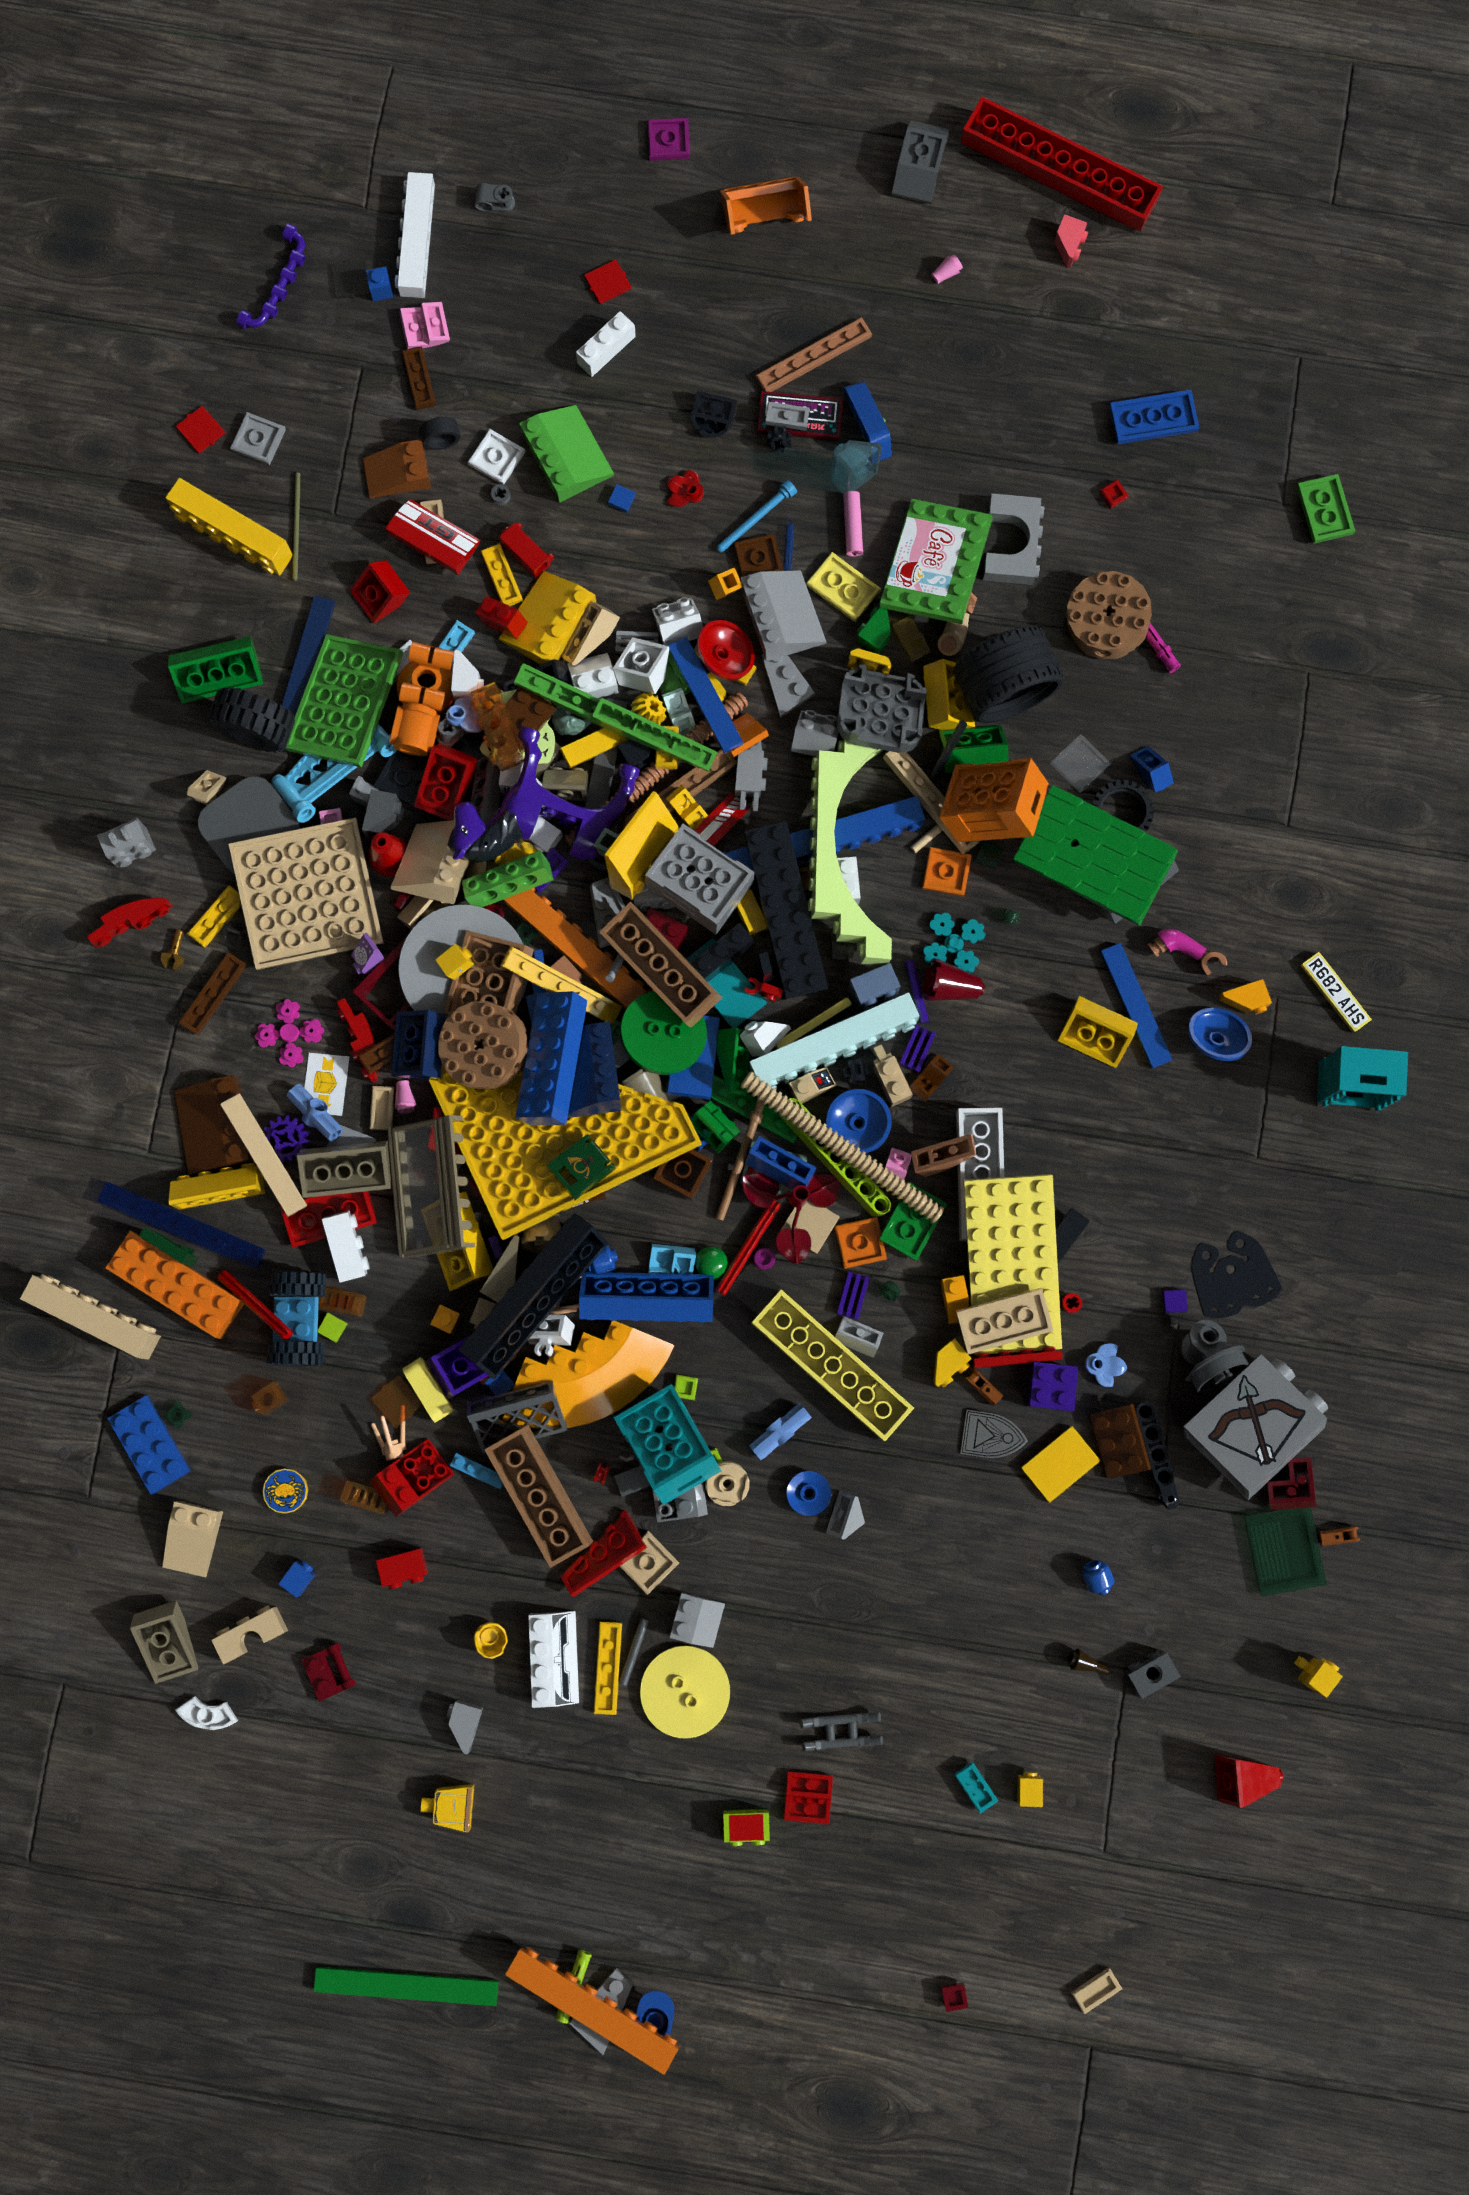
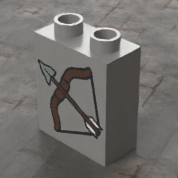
M1262 1354L1184 1426V1437L1247 1500L1256 1494L1325 1428L1327 1417L1323 1414L1328 1409L1325 1401L1311 1389L1302 1394L1290 1382L1295 1378V1374L1290 1367L1278 1357L1269 1362Z

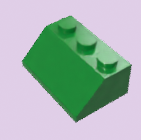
M1002 726L965 728L943 767L945 773L953 774L955 765L974 763L978 765L1008 762V742ZM955 729L939 731L941 753Z

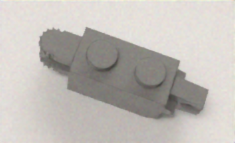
M761 741L738 755L735 796H741L740 810H745L746 797H754L752 808L753 811H758L761 791H765L766 778H762V771H767L768 758H764Z

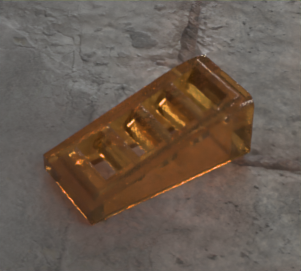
M326 1287L325 1297L319 1298L318 1309L362 1317L367 1297L359 1293ZM332 1293L328 1306L326 1305L328 1294ZM337 1295H340L337 1307H335ZM346 1297H348L347 1306L344 1309Z
M351 1480L346 1481L340 1502L384 1515L387 1507L382 1499L379 1508L375 1507L379 1494L373 1487ZM352 1487H355L356 1490L353 1498L349 1499ZM361 1489L365 1490L362 1501L358 1502ZM372 1492L374 1494L371 1503L367 1505L369 1494Z

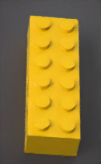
M181 478L177 480L166 496V500L170 505L169 508L174 512V517L182 523L188 522L192 524V528L197 532L209 534V537L214 542L226 544V547L231 552L243 554L248 562L260 564L261 568L271 575L275 573L280 576L293 557L285 539Z

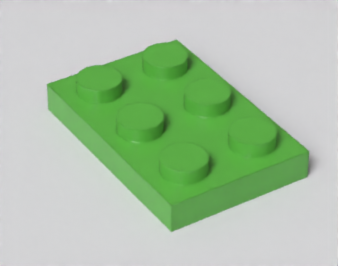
M1338 474L1298 483L1296 487L1313 544L1355 533Z

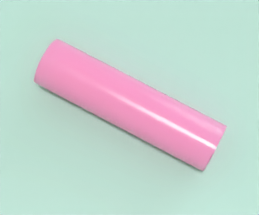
M848 491L843 494L846 554L856 557L863 554L860 493Z

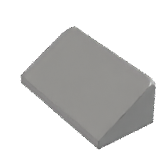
M843 1316L835 1338L848 1348L874 1357L884 1333Z

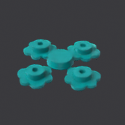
M949 913L935 914L934 920L930 921L929 926L932 930H935L934 933L937 936L942 934L947 936V938L945 939V946L932 943L931 946L924 948L925 962L930 963V960L933 958L946 961L947 957L945 955L947 950L951 953L958 952L954 964L964 971L974 972L975 967L979 964V959L974 956L973 951L966 952L961 949L964 946L963 940H970V943L975 944L977 940L984 939V925L978 924L975 919H970L967 924L962 926L963 932L959 936L951 934L954 922L951 920Z

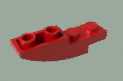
M166 898L143 899L122 905L101 916L100 918L104 925L87 937L97 948L99 946L103 947L110 943L111 938L115 935L125 933L130 925L137 930L147 928L151 925L152 920L158 916L166 915L173 905Z
M343 998L337 1002L340 1007L337 1009V1012L342 1021H348L350 1027L347 1030L353 1039L357 1038V1040L350 1043L353 1048L350 1050V1053L357 1062L360 1060L358 1056L375 1046L376 1041L371 1026L363 1012L355 1016L350 1005ZM362 1064L363 1068L360 1070L366 1081L370 1079L373 1083H376L378 1081L379 1069L369 1074Z

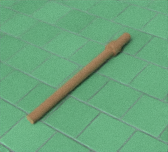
M757 1100L754 1111H751L748 1118L750 1122L715 1217L719 1220L724 1221L757 1125L762 1121V1111L765 1106L763 1100Z

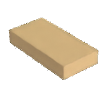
M372 1086L371 1130H388L389 1127H393L395 1087Z
M1108 1967L1073 1990L1071 1994L1083 2013L1086 2014L1122 1990V1987Z

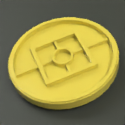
M687 1645L672 1647L656 1656L647 1667L641 1682V1703L650 1722L663 1733L677 1738L697 1737L712 1730L723 1718L730 1699L729 1679L722 1664L708 1651Z

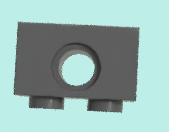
M1156 1650L1147 1656L1148 1660L1142 1663L1137 1661L1128 1666L1129 1670L1125 1672V1675L1139 1698L1143 1699L1181 1677L1167 1652ZM1155 1667L1156 1676L1148 1679L1146 1675L1148 1668Z

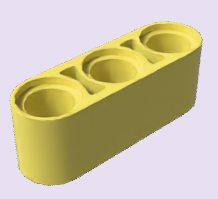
M422 1357L402 1368L403 1373L435 1423L454 1411Z

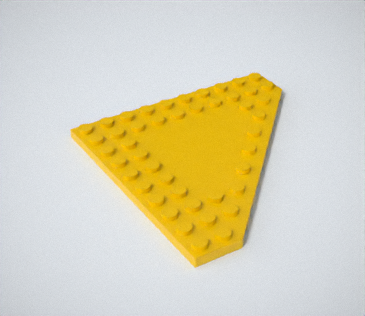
M443 1065L441 1079H428L444 1115L463 1116V1121L452 1123L453 1133H461L463 1135V1141L458 1142V1145L502 1240L702 1145L683 1104L673 1103L648 1093L633 1091V1088L620 1084L618 1085L622 1111L567 1118L566 1125L530 1126L515 1118L524 1067L511 1083L495 1089L479 1090L458 1083L444 1070ZM588 1134L591 1137L588 1143L594 1141L611 1160L606 1167L613 1163L616 1169L574 1201L547 1169V1164ZM564 1167L565 1170L560 1174L572 1186L577 1181Z

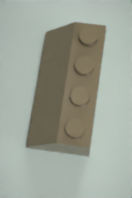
M388 1140L302 1149L297 1154L303 1198L391 1188Z

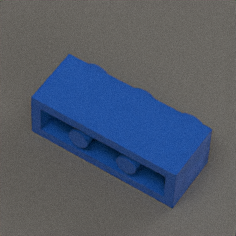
M760 1136L749 1151L745 1163L792 1190L798 1185L807 1187L816 1170L815 1166Z

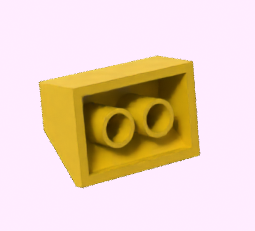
M945 659L923 666L929 727L939 730H952L957 727L959 721L963 720L967 723L966 728L975 727L974 718L953 674L956 663Z
M1079 996L1058 1041L1117 1068L1134 1037L1138 1023Z

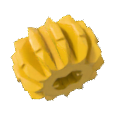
M651 692L640 694L631 704V712L659 725L666 718L665 712L667 709L662 706L664 701H659L658 695L653 696Z

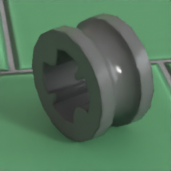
M498 484L492 488L491 496L496 504L506 505L510 501L511 495L507 486ZM501 491L506 494H504V498H500L497 492Z

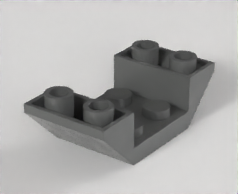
M910 120L897 166L892 190L893 196L931 204L950 129Z

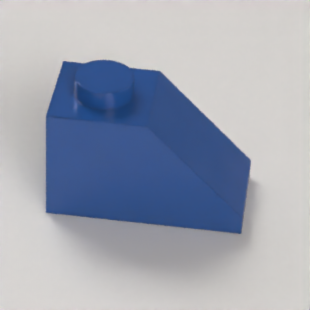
M1149 746L1130 755L1144 783L1155 793L1174 784L1169 763Z

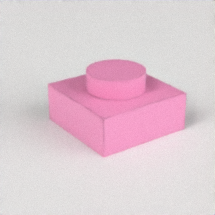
M340 808L319 811L321 825L343 820Z

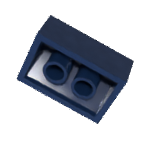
M431 1010L397 1012L391 1070L392 1077L424 1080L441 1079L442 1062L438 1054L439 1035L446 1020V1014Z

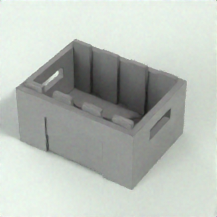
M685 824L681 825L645 874L647 888L714 934H717L750 889L754 880V871L739 861H734L704 841L701 835ZM694 866L695 871L689 873L687 867ZM706 878H711L713 883L707 885L704 881Z

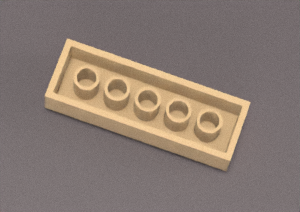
M41 1274L40 1277L32 1275L20 1298L21 1300L137 1358L149 1360L161 1337L155 1333L157 1329L147 1324H136L137 1319L127 1314L119 1313L118 1315L116 1314L117 1309L107 1304L100 1303L98 1305L99 1300L82 1293L78 1295L79 1290L69 1285H59L60 1281L49 1275Z

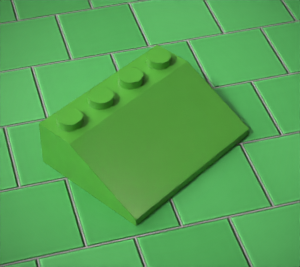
M576 405L540 413L519 423L521 434L559 503L614 476V472Z

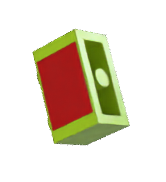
M768 1809L723 1811L724 1843L729 1842V1846L743 1845L742 1842H752V1845H765V1841H770Z

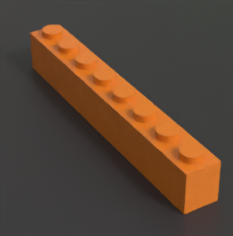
M535 888L503 899V902L618 1004L623 1006L625 1010L636 998L647 993L645 990L646 985L638 978L636 980L629 976L630 971L623 965L619 969L614 981L608 982L605 977L615 958L606 950L604 952L597 948L599 944L593 938L589 937L587 939L582 935L583 930L577 924L573 923L571 925L566 921L567 916L561 910L557 909L555 911L550 907L551 902L545 896L541 895L539 897L534 893Z
M527 1947L526 1950L521 1948L505 1974L506 1976L665 2075L680 2047L676 2044L677 2040L667 2033L664 2036L656 2032L657 2027L648 2021H645L643 2024L636 2019L637 2014L627 2008L623 2011L616 2007L618 2003L608 1996L605 1998L597 1995V1989L589 1984L581 1985L577 1982L578 1978L568 1971L565 1974L557 1970L558 1965L549 1959H546V1961L541 1960L537 1957L539 1953L532 1948Z

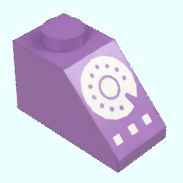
M367 932L363 934L351 954L355 960V963L352 965L359 975L364 973L366 977L385 959Z

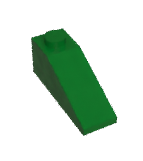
M738 1028L718 1030L716 1051L727 1092L746 1096L747 1089H742L741 1083L748 1075L750 1052L740 1038L744 1030Z

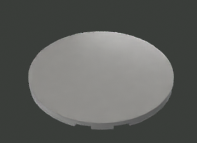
M474 905L448 906L424 917L407 936L399 958L400 984L411 1008L414 1011L431 1010L444 1014L453 979L445 975L435 959L454 944L462 947L466 930L523 944L514 928L498 914ZM525 980L520 1001L526 990L528 980Z

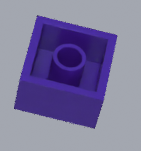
M1032 1362L1030 1366L1027 1407L1073 1412L1075 1409L1078 1367Z

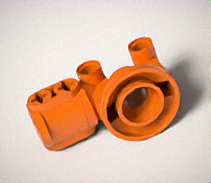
M412 641L408 660L411 662L401 670L397 679V694L402 706L398 705L390 738V745H393L396 750L414 756H427L430 754L438 731L439 714L446 711L454 700L451 691L453 676L451 667L454 651ZM423 674H430L436 679V682L430 688L422 687L417 681L418 677Z

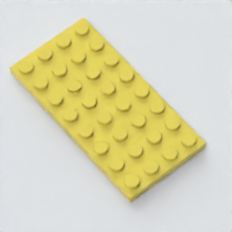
M1053 1175L963 1180L971 1306L1042 1288L1054 1330L1049 1333L975 1352L974 1355L984 1353L998 1354V1352L1005 1351L1020 1352V1350L1026 1349L1041 1351L1042 1348L1047 1347L1062 1349Z

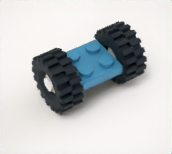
M305 1272L270 1273L269 1296L274 1297V1314L293 1331V1335L288 1340H284L273 1331V1342H268L267 1365L323 1366L324 1343L317 1342L319 1298L325 1297L326 1294L325 1274Z

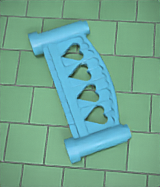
M379 724L376 727L364 761L377 751L383 757H389L397 751L393 745H390L391 735H388ZM304 755L286 776L278 774L273 777L271 782L273 788L293 810V816L299 822H306L315 814V807L311 803L357 768V766L327 760V772L324 773L313 770V766L319 764L322 760L321 758ZM310 772V786L296 783V780L299 777H303L304 773Z

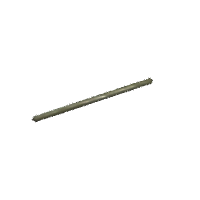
M299 472L295 473L293 581L298 580L301 476Z

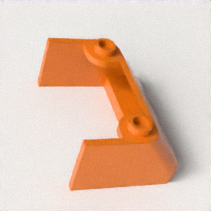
M800 177L760 182L720 191L726 225L730 234L743 232L747 224L786 217L791 219L792 222H801L804 220V217L807 221L812 220L808 186Z

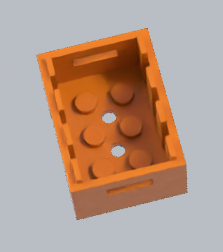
M1032 758L1012 759L1009 762L978 765L974 763L955 765L939 818L957 842L1033 837L1049 783ZM1037 794L1036 799H1035V803H1034V806H1033V810L1031 811V808H1032V805H1033V802H1034L1035 795Z

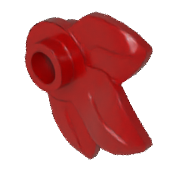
M687 470L683 477L673 476L667 480V485L671 492H673L667 500L669 505L683 507L688 502L697 503L703 498L704 489L699 483V476L696 472Z

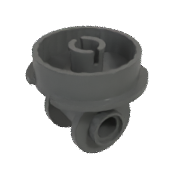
M1210 1320L1196 1322L1181 1343V1353L1184 1359L1194 1366L1189 1376L1185 1379L1188 1383H1193L1198 1393L1208 1392L1227 1384L1249 1366L1242 1353L1245 1351L1244 1346L1238 1345L1228 1348L1223 1328Z

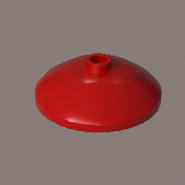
M715 620L706 624L699 632L697 638L698 653L704 665L713 674L726 680H738L750 672L754 665V648L749 637L741 628L725 620Z

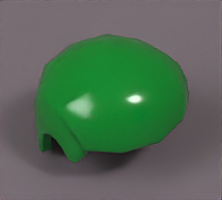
M715 1246L704 1247L697 1253L695 1259V1267L698 1274L714 1275V1281L720 1280L729 1267L725 1253Z

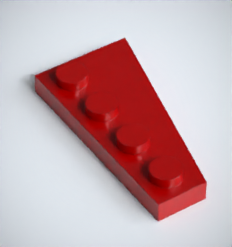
M626 1510L620 1514L621 1517L614 1524L611 1523L605 1530L606 1533L598 1541L595 1540L589 1546L590 1549L585 1555L580 1556L561 1576L572 1597L647 1548Z

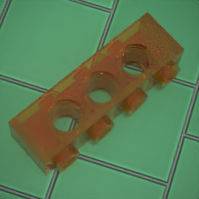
M493 682L472 691L474 700L471 701L474 711L479 713L480 718H477V722L481 730L485 731L486 735L483 736L487 748H491L492 753L489 754L492 764L494 766L497 765L503 772L524 763V756L504 698L496 683Z

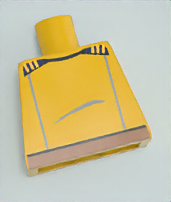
M474 1784L437 1788L435 1799L422 1798L421 1812L433 1813V1824L469 1832L472 1821Z

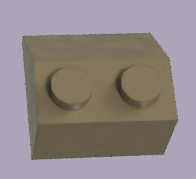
M552 767L550 770L544 771L542 787L565 801L586 802L588 772L582 768L563 770L559 767Z

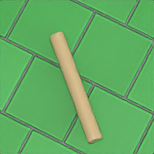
M938 824L935 825L910 848L914 853H917L943 830Z

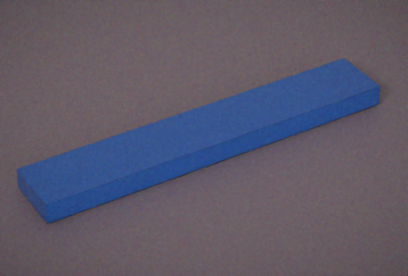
M685 637L668 645L674 661L723 753L743 745L739 733L688 638Z
M1119 943L1100 952L1127 1015L1129 1019L1138 1023L1135 1033L1151 1069L1172 1061V1057L1122 944Z

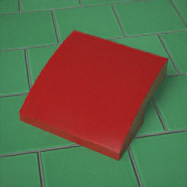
M788 1772L784 1821L829 1825L833 1776Z

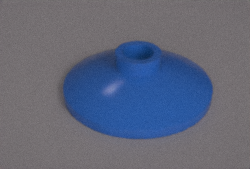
M804 1471L795 1475L789 1482L787 1499L790 1506L797 1513L813 1516L821 1513L828 1506L831 1499V1488L828 1481L821 1474L814 1471ZM806 1489L813 1491V1495L810 1498L804 1495Z

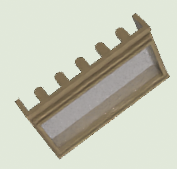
M446 1115L445 1117L388 1128L399 1258H414L475 1247V1243H464L463 1230L471 1229L472 1224L470 1221L462 1220L461 1208L469 1207L470 1202L468 1199L459 1197L458 1186H466L468 1181L466 1177L457 1176L456 1164H464L465 1157L464 1155H455L454 1142H462L463 1135L461 1133H453L452 1124L463 1121V1116Z

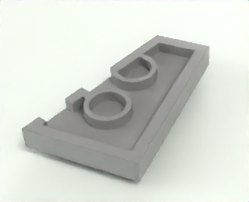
M609 877L594 882L590 886L599 949L611 945L599 931L625 907L619 893L611 889Z
M615 1968L597 1989V1995L602 1998L606 1996L612 1998L618 2003L616 2007L623 2010L633 1983ZM572 2018L569 2024L604 2055L609 2040Z

